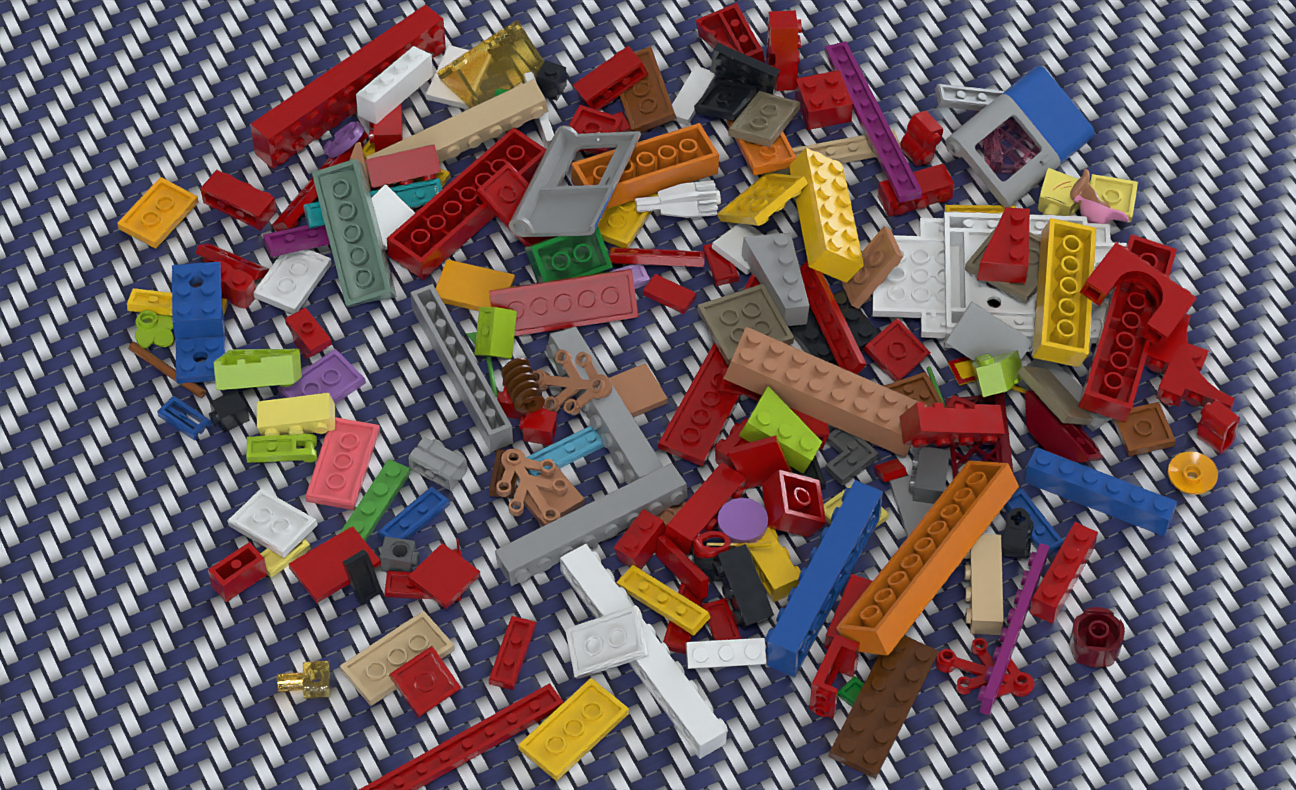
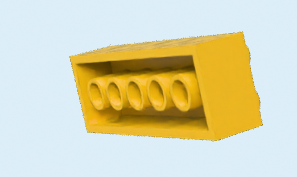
M805 148L789 165L791 175L804 176L808 182L801 189L802 192L795 197L808 264L810 268L847 283L864 266L843 164L837 160L825 157L819 152Z
M1050 218L1041 232L1032 358L1080 367L1089 354L1092 301L1079 292L1094 271L1096 227Z

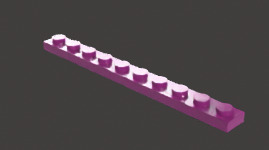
M847 41L825 46V54L833 70H840L853 102V110L899 203L922 198V190Z

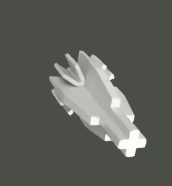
M714 180L682 183L658 191V196L635 198L637 212L660 210L661 215L683 218L717 215V205L721 203L719 190L715 191Z

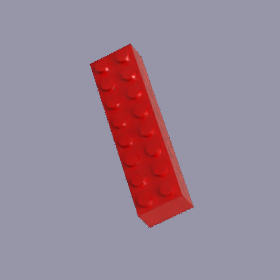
M513 127L386 238L388 256L424 280L496 216L474 192L508 162L530 183L547 149Z
M1131 234L1125 247L1142 260L1149 262L1152 267L1162 274L1170 276L1177 249ZM1122 283L1112 289L1079 401V408L1126 422L1134 403L1151 343L1142 337L1140 333L1156 310L1152 295L1144 287L1135 283Z

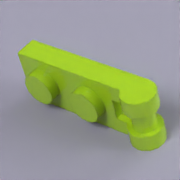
M313 434L247 437V463L303 460L308 463L314 462L317 459V451L314 449L317 445V437ZM297 446H303L304 448L297 449Z

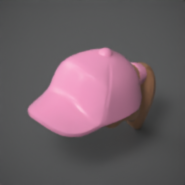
M1084 169L1083 175L1072 187L1070 197L1080 206V213L1082 216L1087 217V223L1108 224L1111 220L1128 223L1129 219L1125 213L1111 209L1107 202L1100 200L1096 191L1089 185V171Z

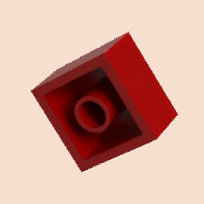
M840 70L796 79L795 99L800 102V112L807 130L852 121L853 102Z
M778 470L762 483L769 528L810 537L826 524L820 480Z

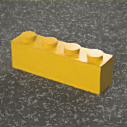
M767 526L764 536L755 543L774 542V547L748 548L761 583L774 603L788 597L792 587L797 588L800 582L798 578L801 571L798 566H794L790 561L791 558L787 548L782 547L778 542L776 531Z

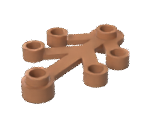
M563 349L556 353L555 360L564 366L570 378L550 376L549 373L543 370L533 371L541 391L548 389L549 386L566 388L556 397L550 396L545 399L544 408L553 412H557L560 406L564 404V410L567 413L577 415L581 408L593 398H606L612 391L610 379L603 374H598L592 363L591 355L586 352L578 353L575 362L585 369L590 380L582 379L572 361L571 353ZM587 390L577 400L570 399L578 391Z
M519 449L506 450L501 457V464L505 471L502 480L496 485L497 494L501 497L509 496L511 494V481L514 474L516 473L520 479L515 497L509 502V513L513 516H519L523 513V503L528 492L541 512L540 524L542 527L559 519V511L548 505L538 488L553 491L557 495H563L567 492V481L563 478H557L552 481L529 475L526 470L540 471L544 476H551L555 472L554 461L544 459L540 462L526 458L525 454ZM511 458H516V459H518V460H516V461H511L510 459H511ZM544 466H551L552 468L549 469V470H547V469H544L543 467H544ZM556 485H563L564 488L559 489ZM506 486L508 489L501 490L500 487ZM514 505L520 506V508L517 510L513 509L512 507ZM547 515H553V516H555V517H553V518H548V517H546V516H547Z

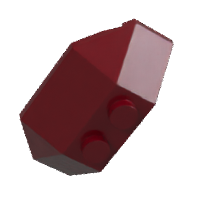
M1033 390L1026 391L1027 430L1033 435V439L1042 445L1046 451L1074 462L1099 461L1103 458L1097 444L1079 424L1062 423Z

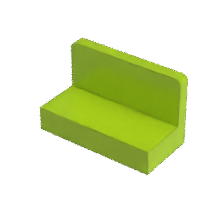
M479 307L474 355L512 358L516 311L497 307Z

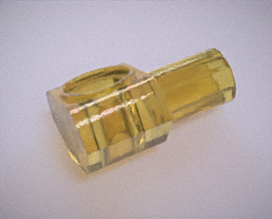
M303 662V672L277 674L278 692L303 691L304 698L330 697V662ZM316 679H321L319 682H312Z

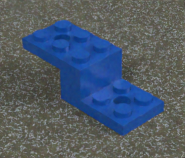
M220 262L172 265V322L176 339L177 384L215 381L214 361L225 353V322L222 309ZM197 282L202 283V285L197 288L191 286L192 284ZM199 357L206 358V361L204 362H195V360Z

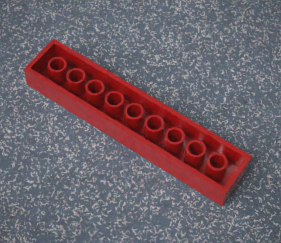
M425 4L252 122L250 125L255 154L270 168L274 169L278 165L285 163L288 158L297 152L302 151L308 144L322 137L324 133L338 126L347 117L354 115L357 112L356 94L413 46L432 54V59L442 54L446 50L444 19Z

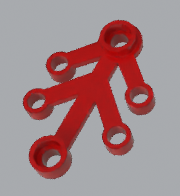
M975 638L972 641L971 651L979 657L983 665L958 658L952 650L944 649L937 654L936 667L944 673H950L955 668L979 675L971 679L963 676L957 680L956 690L960 694H969L971 690L982 687V685L987 687L988 681H985L989 666L994 667L995 662L992 661L987 651V641L983 638ZM1011 658L1007 667L1008 673H1005L1002 681L1004 684L1000 686L996 698L1010 693L1018 697H1025L1034 689V679L1029 674L1020 672ZM961 684H966L968 687H963Z

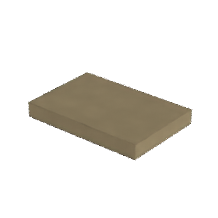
M759 91L728 129V135L771 147L800 110V102Z
M1022 366L1017 372L1062 423L1089 425L1094 419L1085 409L1078 407L1079 402L1049 369Z

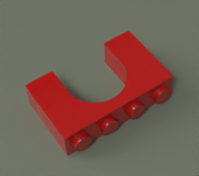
M1118 242L1112 246L1079 292L1100 306L1112 289L1119 284L1135 283L1147 289L1155 301L1156 310L1140 335L1158 348L1163 346L1197 299L1189 290L1179 286L1169 276L1162 274L1152 267L1149 262L1142 260Z

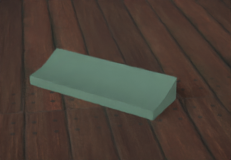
M353 159L312 172L346 307L350 308L368 302L397 297L363 164L358 159Z

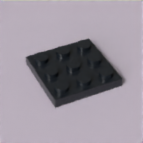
M840 290L834 293L833 296L862 352L864 351L863 348L879 332L860 308L857 309L851 305L845 290ZM809 305L807 324L788 326L804 352L831 364H836L837 361Z

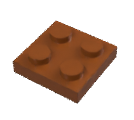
M1159 402L1132 407L1126 422L1112 418L1128 457L1175 446L1176 440Z

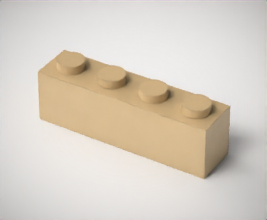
M982 534L964 557V559H969V565H965L964 579L969 580V587H965V602H969L970 607L966 608L965 624H970V634L1001 635L1003 627L1001 535Z

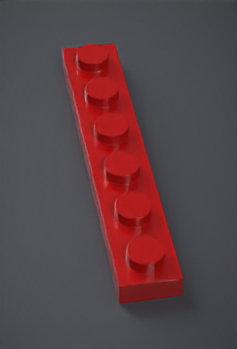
M364 131L356 143L361 142V147H363V142L368 137V134ZM355 144L341 155L328 158L319 170L350 161ZM313 177L271 225L276 232L294 228L298 224L297 219L305 214L303 206L318 199Z
M807 260L800 268L810 307L839 367L858 375L867 364L823 273L810 268Z

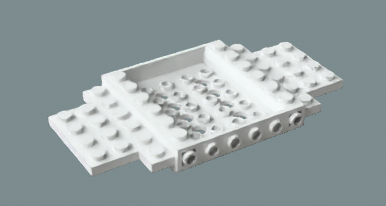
M944 212L943 218H920V236L894 235L903 258L899 265L888 274L885 281L873 292V316L921 318V337L944 338V347L953 348L945 343V341L972 301L1034 341L1037 291L1027 303H1024L999 288L993 289L988 287L986 281L977 280V276L965 270V264L997 227L1003 213ZM1030 215L1029 232L1040 238L1041 232L1050 218L1096 227L1094 270L1115 244L1111 243L1110 224L1087 223L1086 216ZM1119 243V244L1122 245V246H1126L1127 243ZM1111 292L1100 306L1092 302L1089 353L1091 344L1097 343ZM991 299H996L1001 305L997 308H992L987 302ZM1033 343L1027 350L1028 352L1033 351Z

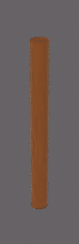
M132 342L129 345L128 349L176 381V370L142 348L136 342ZM196 383L180 384L199 398H203L206 395V390Z

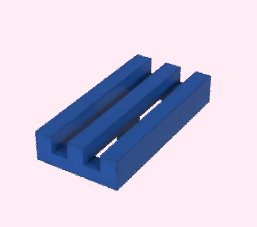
M174 395L157 411L160 418L194 441L198 438L197 435L199 433L202 434L205 427L208 428L211 425L210 419ZM171 406H176L177 408H179L180 410H182L183 412H185L186 414H188L200 423H195L194 421L189 419L185 414L177 411Z

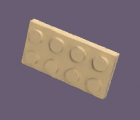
M422 611L340 665V671L367 703L372 706L397 689L389 677L391 672L430 646L434 647L441 659L455 651V647L426 612Z

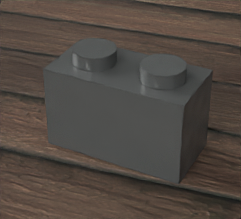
M922 447L920 448L919 456L914 455L912 470L917 472L916 476H911L909 491H914L913 501L934 504L945 491L950 450Z

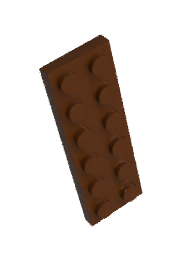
M904 635L889 655L879 654L828 757L876 779L939 651Z

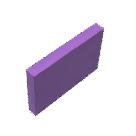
M334 349L301 371L302 378L293 386H279L277 388L278 393L283 398L330 393L336 404L366 384V380Z

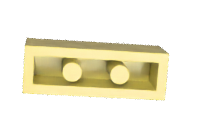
M330 393L258 401L257 429L261 436L307 433L323 434L327 431L335 430V403Z

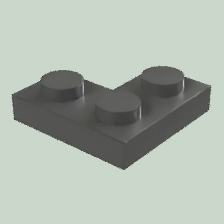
M837 428L829 434L826 442L840 454L826 464L825 471L843 486L876 461L879 453L865 440Z

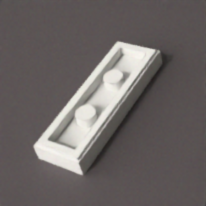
M698 66L694 67L672 104L677 119H674L675 121L689 125L695 114L694 105L716 79V76L710 70Z

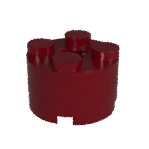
M1102 607L1086 609L1084 613L1075 618L1069 646L1074 660L1078 664L1090 667L1112 666L1121 651L1125 635L1124 624L1109 609Z

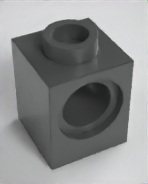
M385 537L380 554L381 571L412 572L413 566H418L420 552L416 551L415 541Z

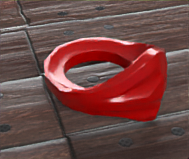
M717 531L705 532L694 538L693 541L694 554L698 558L715 557L717 554L729 550L731 546V540L727 534ZM717 537L724 540L725 543L720 547L704 546L702 542L708 538Z

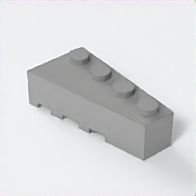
M791 233L744 237L742 257L750 265V271L753 276L757 277L760 284L765 285L787 326L807 324L809 302Z

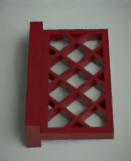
M1004 392L982 397V395L960 397L975 404L990 403V405H1001L1005 434L997 439L996 443L991 444L995 448L989 454L980 449L983 445L982 441H979L976 445H966L971 450L964 456L955 451L960 446L959 442L955 446L950 444L953 479L957 476L958 469L963 464H966L974 453L984 458L982 462L1008 463L1013 472ZM945 398V407L951 398Z

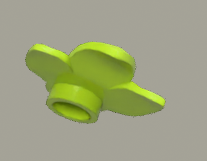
M150 310L142 311L137 316L135 339L142 348L146 349L152 343L159 347L173 345L174 337L171 329L174 328L172 316L156 315L155 312Z

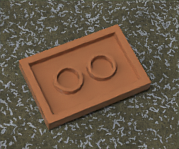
M885 226L862 251L864 266L847 283L841 281L851 305L857 309L870 298L875 289L885 281L888 274L899 265L903 258L892 231Z

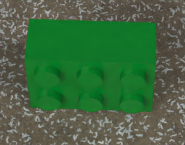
M598 225L591 235L554 236L525 247L537 283L593 275L613 267Z

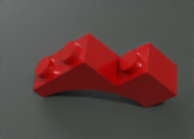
M503 379L502 385L504 389L503 392L499 391L497 400L507 417L520 420L519 430L523 431V441L548 446L552 445L558 427L557 412L543 407L532 413L516 411Z

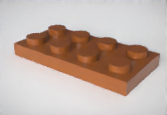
M651 46L635 52L643 62L649 75L620 95L632 132L640 131L641 133L677 119Z

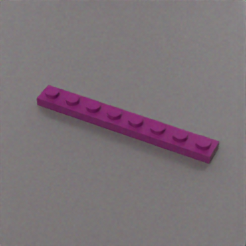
M1040 543L1037 552H1032L1030 555L1028 566L1031 569L1030 571H1024L1021 585H1024L1023 590H1017L1014 604H1017L1016 609L1011 608L1007 618V623H1010L1009 628L1004 627L999 641L1003 643L1002 647H996L992 659L996 663L994 667L989 666L985 681H988L987 687L982 685L979 692L978 701L982 702L981 713L991 714L1045 567L1050 547L1048 545Z

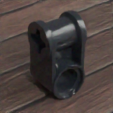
M1014 508L1008 513L1005 532L1001 541L1002 556L1028 559L1030 555L1034 523L1028 512L1023 508Z

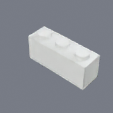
M765 638L685 643L687 669L766 664Z

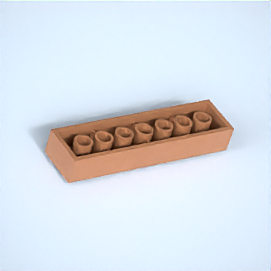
M745 328L723 379L760 395H763L769 386L788 407L906 457L912 445L903 444L899 416L919 401L751 328Z

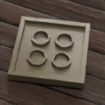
M995 229L965 264V270L977 277L980 261ZM1029 232V267L1026 284L986 282L1027 303L1037 291L1041 238Z
M764 284L698 305L697 311L727 365H730L746 327L787 345L794 342V336Z

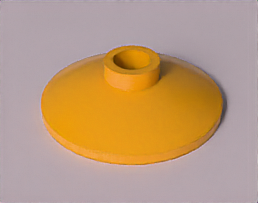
M1183 452L1176 455L1170 461L1168 477L1171 483L1180 491L1197 495L1206 493L1215 486L1218 479V470L1214 462L1206 455L1198 452Z

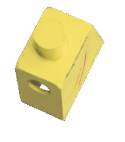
M1048 168L1040 193L1038 210L1043 215H1074L1080 206L1071 199L1070 191L1078 179Z

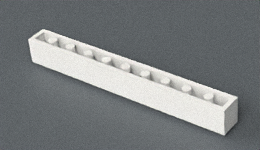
M587 544L560 557L562 574L596 619L633 607L625 589L618 587L612 572L608 568L605 569L598 553L595 550L591 551ZM639 610L649 656L629 662V664L699 759L726 744L727 726L721 718L717 719L709 701L702 699L694 681L687 679L682 665L672 659L667 645L664 642L660 643L651 624L645 623Z

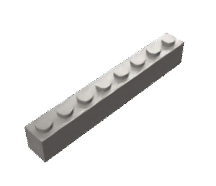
M433 284L410 292L412 310L490 452L513 444L512 425Z
M576 327L550 334L546 352L548 357L553 359L560 376L570 378L564 366L555 360L556 353L561 349L571 353L572 361L582 379L590 380L585 369L575 362V358L580 352H586L591 355L592 363L598 374L606 376ZM613 385L608 397L602 399L593 398L581 408L590 419L592 428L600 435L603 446L608 448L614 464L621 469L627 484L664 467ZM587 390L578 391L575 397L578 399Z
M670 463L495 550L497 565L511 586L525 582L529 577L550 569L553 565L560 562V557L578 547L587 544L589 548H592L597 543L607 538H612L619 532L629 528L643 509L656 516L663 510L682 503L688 498L687 484L674 465Z

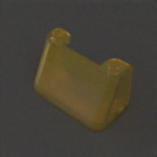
M516 20L438 70L436 74L469 108H472L494 98L497 88L511 90L523 82L524 73L532 72L536 79V75L544 64V60L520 22Z

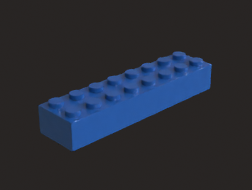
M856 480L851 488L847 487L841 500L843 502L841 507H836L833 511L830 527H825L821 534L820 541L822 542L819 547L813 548L809 561H811L809 566L803 567L798 578L800 582L797 588L792 587L787 598L788 604L786 608L782 607L777 615V625L774 629L770 628L766 635L765 642L768 643L765 650L767 666L794 678L796 677L881 518L883 491Z

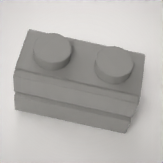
M423 437L417 448L415 447L408 457L411 470L450 491L454 489L458 481L467 472L465 456L457 450L451 451L445 448L443 443L437 439L430 440L427 437Z

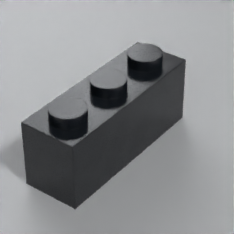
M744 544L717 554L713 558V570L715 575L722 580L724 585L722 586V592L726 601L730 600L733 608L731 614L735 624H739L741 630L771 619L774 613L747 545Z

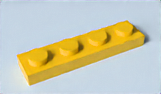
M133 288L127 302V311L141 313L142 311L150 310L156 314L172 316V293ZM222 299L224 315L227 308V299Z
M634 565L616 582L618 587H623L627 594L692 635H695L710 619L708 611Z

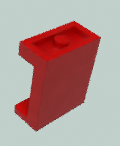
M835 634L811 684L809 710L813 711L816 715L834 718L838 689L832 687L838 673L854 677L857 671L860 643Z

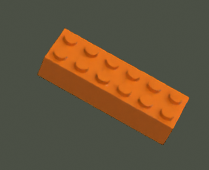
M698 123L638 142L606 209L633 201L635 198H643L658 193L660 190L682 183H690L718 174L719 153L701 124ZM616 149L573 162L571 169V182L573 186L598 185Z

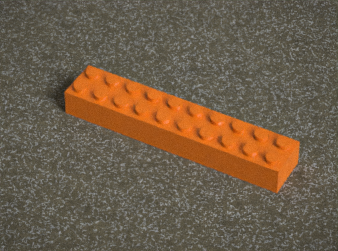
M968 461L838 624L836 628L840 636L860 643L859 652L889 655L893 651L894 647L907 633L911 625L921 615L928 603L934 598L935 594L1018 489L1019 485L1008 463Z

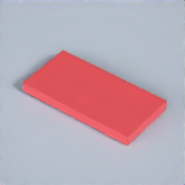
M335 417V430L327 431L305 496L306 502L355 510L379 435V425Z

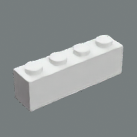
M414 46L356 94L358 116L374 124L381 121L433 76L432 54Z

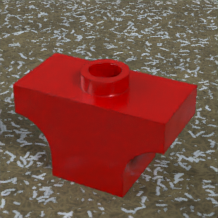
M306 307L285 318V323L292 334L294 345L306 360L332 345L331 338Z

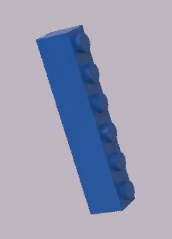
M1036 447L1027 465L1024 483L1165 537L1174 517L1177 501Z

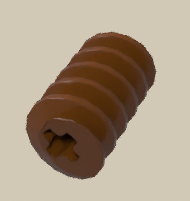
M520 357L509 361L503 367L501 376L504 379L514 408L520 413H532L539 410L545 404V399L542 396V391L539 389V384L536 381V376L533 374L529 360Z

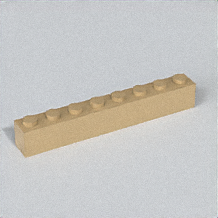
M532 79L366 158H374L435 144L440 163L448 158L458 156L465 150L478 147L482 142L491 138H497L513 127L518 128L529 120L540 118L544 113L549 112L546 99L536 81ZM397 182L391 183L390 187L396 185Z

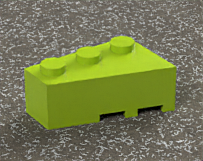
M230 349L214 361L216 390L268 387L272 385H280V387L293 386L302 378L299 349Z
M1018 350L992 357L989 353L975 357L976 361L971 362L977 389L982 397L1006 392L1014 387V384L1023 380L1017 373L1022 367Z
M768 386L739 436L749 442H754L776 435L789 465L804 473L817 453L822 441Z

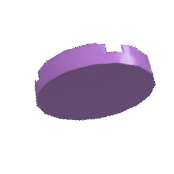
M358 121L345 125L335 133L333 142L331 140L327 141L324 146V153L329 158L341 155L362 136L364 127Z
M732 499L724 504L719 511V532L727 534L732 543H755L767 531V512L760 503L752 499Z

